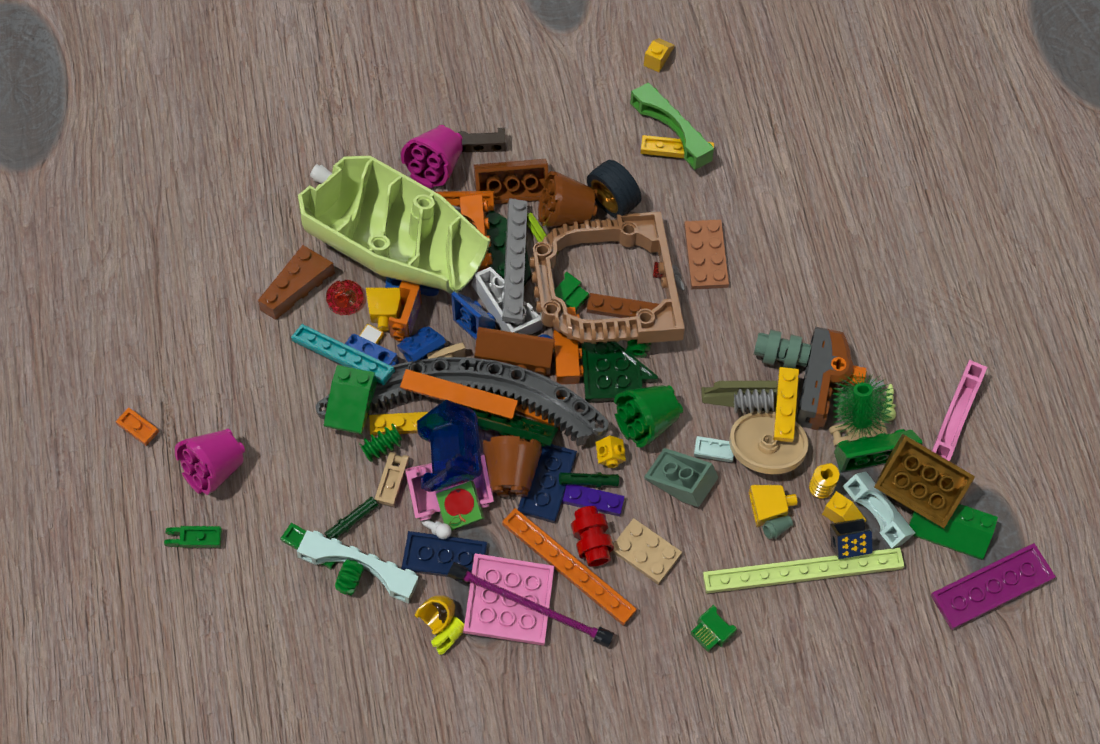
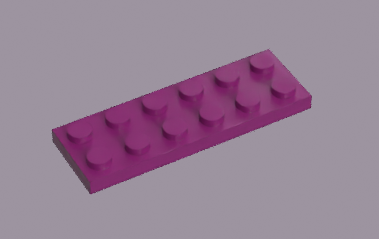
M1035 543L933 592L930 596L950 629L953 630L1054 580L1056 576Z

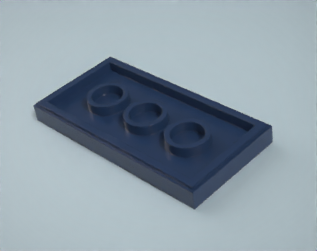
M554 444L542 446L541 456L527 497H521L517 510L523 515L555 524L566 489V485H559L560 472L571 473L577 451Z
M408 531L401 569L404 571L409 569L415 573L447 577L453 562L469 568L468 571L472 573L474 554L486 555L487 542L456 537L440 539L434 534Z

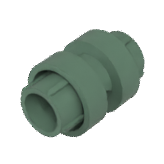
M771 329L769 335L764 333L758 334L753 355L763 357L762 363L774 365L775 360L784 362L783 367L795 369L796 365L806 367L811 345L802 343L801 336L791 334L788 340L781 338L782 332Z

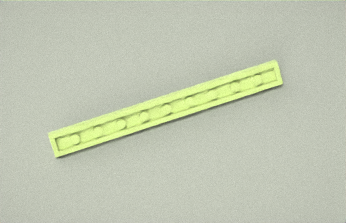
M892 548L876 550L871 554L838 559L837 556L707 571L703 572V580L707 594L899 570L904 568L901 549Z

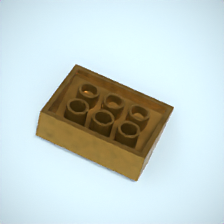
M902 434L892 450L874 488L945 528L975 476Z

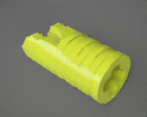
M455 616L449 625L431 640L432 646L437 647L436 650L439 655L444 654L463 634L464 623Z

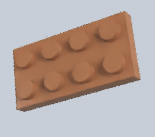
M721 219L685 221L684 229L691 290L728 288L729 281Z

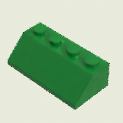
M900 429L892 434L880 433L873 438L861 437L856 441H841L836 445L834 454L840 473L886 464L902 434L921 445L923 443L922 439L913 430L905 431V429Z
M959 504L945 528L914 510L909 526L915 532L914 537L983 560L993 536L998 517Z

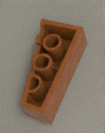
M302 245L258 299L260 311L275 320L292 308L299 299L305 298L308 292L315 287H319L326 278L335 274L333 262Z

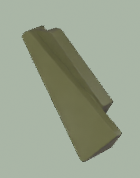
M777 380L717 381L714 383V387L701 388L702 403L734 407V392L737 395L739 389L742 390L743 395L746 389H749L751 394H753L754 389H757L758 394L761 393L762 389H765L766 394L769 393L770 389H773V412L776 410Z

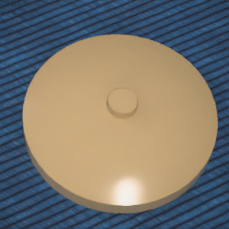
M758 411L740 417L734 423L730 433L729 444L736 459L749 469L764 474H782L794 470L804 461L808 450L807 435L803 428L795 421L793 442L773 440L775 412L769 411V413L761 411V413H758Z

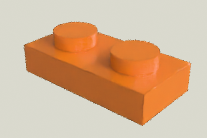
M129 407L115 421L118 426L145 446L159 433L155 426Z

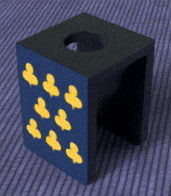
M864 519L830 524L831 547L838 559L861 556L873 552L872 531L865 530Z

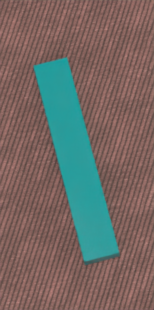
M301 324L291 336L293 342L345 367L375 372L377 382L385 385L395 372L394 367L304 324Z

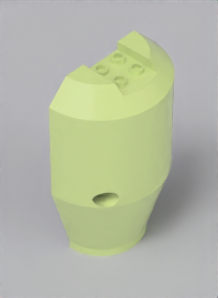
M372 156L343 157L333 165L332 174L326 181L319 184L316 189L309 185L298 195L302 226L310 235L381 276L445 290L450 294L454 291L459 292L471 281L481 266L490 244V239L476 229L441 195Z

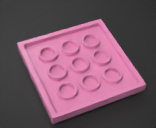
M474 554L473 576H478V578L480 577V579L482 578L485 581L502 587L504 590L507 589L511 593H516V595L525 597L530 601L540 604V606L542 605V607L549 608L554 566ZM470 582L463 633L544 646L548 615L545 616V614L538 613V611L536 612V610L534 611L521 605L519 602L516 603L512 599L509 600L505 596L502 597L500 594L498 595L495 592L493 593V591L476 585V583Z

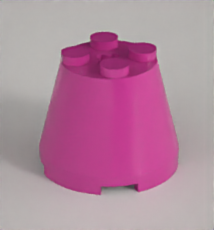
M439 125L409 140L401 150L402 164H405L410 171V177L428 188L443 186L449 180L462 153L463 138L459 133H455L450 128Z
M228 428L184 439L175 446L176 460L181 462L184 470L182 472L183 477L197 493L203 492L206 495L214 492L242 465L243 453L245 452L243 444L237 442L233 433Z

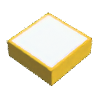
M367 324L359 336L378 344L384 332Z

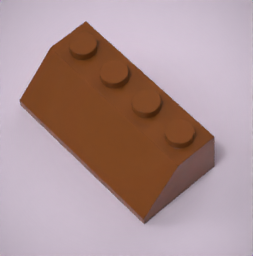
M546 159L474 165L476 191H494V204L508 203L509 198L523 201H534L542 198V192L545 188L543 182L548 174Z
M478 327L474 358L499 361L519 366L544 376H550L554 357V339Z

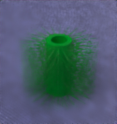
M862 374L861 383L856 380L858 384L854 383L849 389V386L845 387V385L839 384L846 388L843 391L841 388H834L839 389L841 393H833L839 396L833 399L839 402L833 406L840 407V410L837 409L833 412H840L841 414L833 418L841 417L842 415L846 417L833 423L843 420V422H846V425L848 423L851 424L847 427L848 429L854 425V428H857L855 432L858 431V428H860L859 432L862 429L863 438L864 428L865 433L866 429L869 431L868 427H874V423L880 421V419L882 420L881 423L887 422L883 419H888L890 416L885 414L892 411L886 408L892 407V405L887 404L881 399L885 398L889 401H892V399L879 395L890 389H880L882 388L881 386H878L879 388L875 387L879 383L871 386V384H868L870 380L867 383L866 381L863 383ZM885 403V405H887V407H884V408H883L882 406H880V405H882V404Z

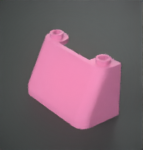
M482 453L405 469L414 515L420 521L431 519L432 514L440 512L436 493L469 481H474L481 508L488 507L490 502H494L485 456Z

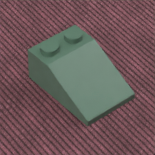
M666 448L662 450L644 476L645 480L678 500L696 507L701 505L719 478L712 463Z

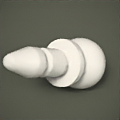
M428 519L421 520V523L426 528L431 529L432 534L437 535L438 538L447 539L450 537L451 527L448 524L439 521L432 522Z

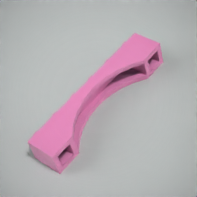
M971 360L968 361L931 450L948 461L951 460L960 432L987 370L986 366Z

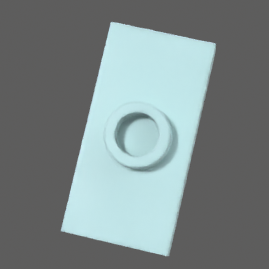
M696 437L695 457L733 462L734 455L729 441Z

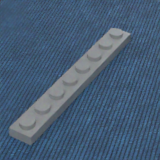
M509 198L502 321L521 324L523 318L527 201Z

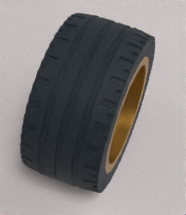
M615 160L603 162L587 176V185L597 189L595 201L606 213L614 218H617L619 214L621 216L628 214L641 202V191L635 179L623 165Z

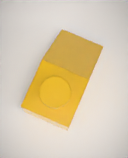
M660 38L653 40L645 52L644 66L660 72L675 45Z
M837 491L827 503L822 513L823 516L834 523L864 519L866 522L865 517L856 505Z

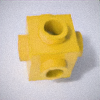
M609 435L596 442L598 464L605 465L607 468H616L618 464L626 461L623 439Z

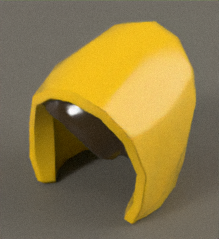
M436 595L425 601L416 610L414 615L417 618H421L432 629L433 635H437L452 621L455 614V604L453 599L445 595Z

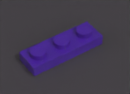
M566 485L562 504L580 508L596 506L598 512L620 517L625 496L579 485Z

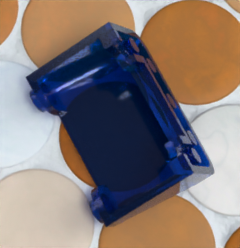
M445 400L417 421L419 436L430 442L432 473L427 472L421 476L422 490L434 492L474 480L482 474L478 419L472 409Z

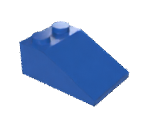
M455 291L451 294L453 320L475 340L477 339L478 327L496 329L494 316L489 312L486 313L477 301H473L469 297Z

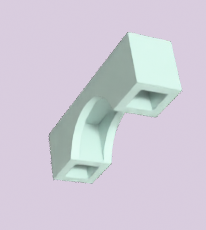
M867 472L855 474L843 485L844 489L855 502L865 506L876 517L880 525L879 533L891 548L903 545L915 534L913 529L885 494L874 488L875 482Z

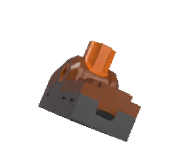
M815 326L810 342L811 350L805 369L796 422L801 427L818 430L819 427H824L831 394L841 392L839 389L834 388H841L843 391L845 388L839 384L846 387L848 385L846 382L854 385L855 381L858 380L861 383L862 374L864 383L866 368L853 365L844 332Z

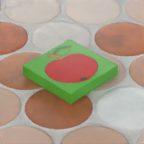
M469 481L436 493L443 521L451 527V531L484 519L474 481Z

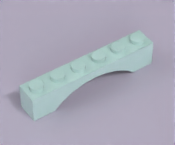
M307 530L297 550L298 558L314 565L325 562H345L347 559L354 560L363 565L365 570L377 577L391 597L408 604L418 584L419 576L414 571L409 569L404 571L397 568L398 566L393 562L387 561L385 563L380 561L373 554L366 555L354 546H344L341 541L334 538L331 540L325 538L318 531L311 532Z

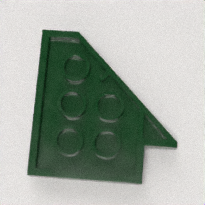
M491 211L486 217L489 218L490 229H487V236L491 238V247H488V253L492 254L493 262L489 266L504 279L507 219L495 211ZM526 247L524 286L532 277Z
M617 342L581 343L584 393L587 402L614 401L615 396L625 390L642 388V382H658V376Z

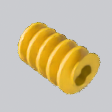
M827 463L815 469L809 483V490L813 496L823 499L833 493L840 475L835 465Z

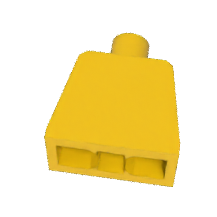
M366 288L371 322L378 323V330L388 331L389 317L399 318L402 305L400 289Z
M781 485L750 486L748 493L756 527L763 526L768 520L787 516L789 512L788 507L797 506L796 494L785 495Z

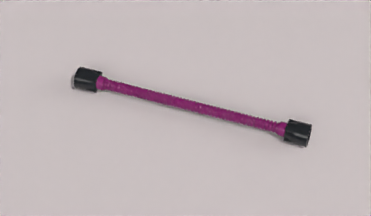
M453 562L447 577L461 583L463 580L476 583V585L493 591V593L500 594L502 597L505 596L509 600L512 599L516 603L519 602L521 605L534 611L536 610L538 613H543L545 616L548 615L552 619L555 618V620L572 628L574 627V629H579L581 632H586V634L594 638L593 642L607 648L609 647L614 632L600 626L598 629L595 627L590 628V626H585L581 622L578 623L574 619L571 620V618L561 613L559 614L556 611L554 612V610L552 611V609H547L545 606L542 607L538 603L530 601L525 597L523 598L518 594L516 595V593H511L507 589L504 590V588L482 578L480 579L478 576H473L468 571L469 568Z

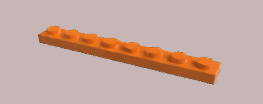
M516 508L502 521V525L548 564L554 566V569L624 626L635 614L637 609Z

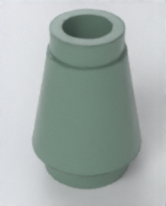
M787 515L766 521L762 529L768 539H776L793 526V521Z

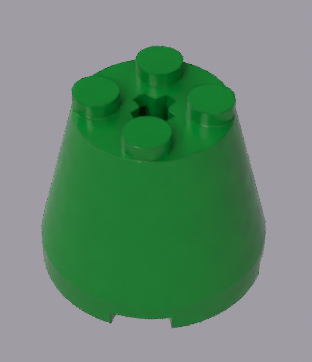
M670 385L625 390L617 394L614 399V403L617 404V413L614 415L622 434L627 440L631 439L635 442L636 447L639 448L652 443L679 419L680 414L683 413V407L678 403L674 395V389Z

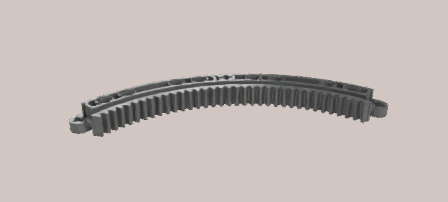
M439 357L393 365L392 367H394L395 372L385 385L377 382L368 415H372L373 410L379 413V407L386 410L387 404L393 407V402L400 405V400L407 403L408 398L415 401V396H418L420 400L422 399L423 395L400 389L405 370L408 369L415 372L421 371L420 373L518 400L517 407L522 404V410L529 407V413L535 410V416L542 414L543 420L548 417V423L550 424L554 421L555 428L560 426L561 432L566 430V436L571 435V440H576L577 446L586 444V439L593 434L596 436L605 435L608 432L609 425L607 419L590 403L567 387L544 375L499 361L469 357ZM514 377H520V379H518V380H514V379H512V378H514ZM329 395L316 404V412L321 419H325L326 411H322L321 408H327ZM558 397H565V399L560 400ZM582 409V410H584V411H583V412H577L576 410ZM596 421L599 425L603 424V428H596Z

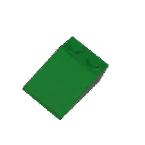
M337 365L331 383L324 427L362 434L377 385L375 372Z

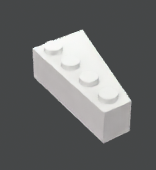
M491 267L474 275L472 286L488 312L494 316L495 322L501 331L531 335L542 330L541 315H538L533 310V307L524 300L521 324L502 321L504 279Z

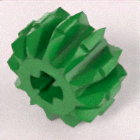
M347 559L340 569L335 589L345 595L351 596L354 594L363 573V565L354 560Z

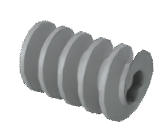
M739 389L737 395L734 392V412L738 413L739 408H741L742 413H745L747 408H749L750 413H753L755 408H757L758 413H761L762 408L765 409L766 413H769L770 408L774 411L773 389H770L768 394H766L765 389H762L760 394H758L757 389H754L753 394L750 393L749 389H746L744 395L742 390Z

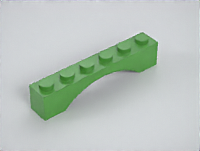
M649 82L631 91L630 104L640 114L662 121L679 136L683 144L684 159L694 170L713 160V146Z

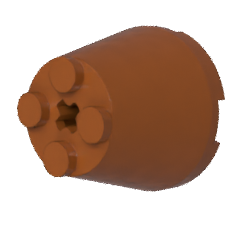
M550 171L546 175L543 182L545 188L542 192V198H539L538 220L543 223L542 226L560 227L565 223L573 225L576 221L578 224L584 223V220L590 221L591 217L596 215L597 205L594 204L597 189H593L559 172Z
M519 436L491 437L489 442L483 440L482 451L485 456L492 492L497 493L499 497H509V494L527 497L541 456V442L534 439L527 442L525 439H520Z

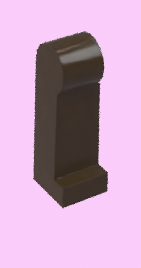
M505 127L498 128V132L468 134L464 131L458 132L463 138L462 152H506Z

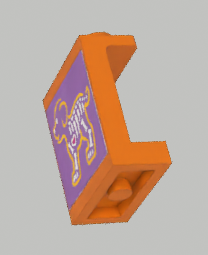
M401 281L399 286L401 304L405 305L400 319L389 317L388 320L390 336L397 341L411 337L422 303L420 285Z

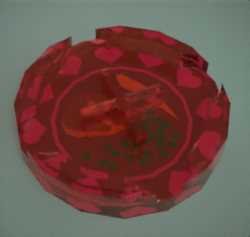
M351 280L336 281L326 292L328 307L338 315H350L357 312L364 301L361 287Z

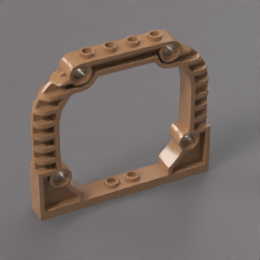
M661 212L633 213L623 216L619 214L616 220H610V218L602 221L599 219H595V221L584 220V223L578 224L576 221L573 225L565 223L558 228L552 229L544 237L543 242H538L533 246V257H530L529 260L530 269L534 268L532 283H536L534 287V297L538 298V301H536V311L540 313L541 321L545 326L554 327L558 333L560 331L568 339L578 340L580 343L591 342V344H596V342L607 343V341L619 342L620 340L630 341L637 339V344L683 340L685 327ZM619 241L625 247L638 245L650 253L658 252L660 261L658 263L659 274L663 276L661 277V286L665 288L667 299H663L653 310L640 309L635 317L600 320L580 319L569 314L565 302L555 296L551 269L556 265L557 252L566 246L580 243Z

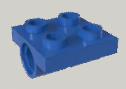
M428 326L419 329L415 335L404 338L397 347L407 362H414L427 358V354L444 348L446 341L441 334Z

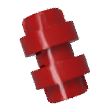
M586 506L574 512L576 520L571 523L574 538L581 539L576 544L579 557L586 559L589 567L607 564L611 561L609 553L614 550L611 535L604 534L609 528L606 516L598 513L596 506Z

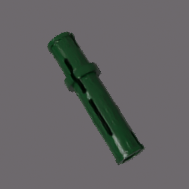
M560 472L559 485L596 486V488H601V486L618 487L619 475L602 474L601 472H596V474Z
M369 497L346 517L337 520L338 523L324 532L326 538L330 540L332 538L337 539L345 532L348 533L353 525L379 506L373 497Z

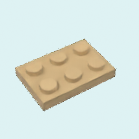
M634 518L614 542V550L612 551V553L658 585L682 555V551Z

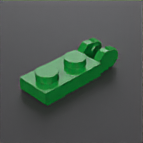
M222 527L166 528L165 534L180 535V539L165 540L164 545L166 547L221 548Z

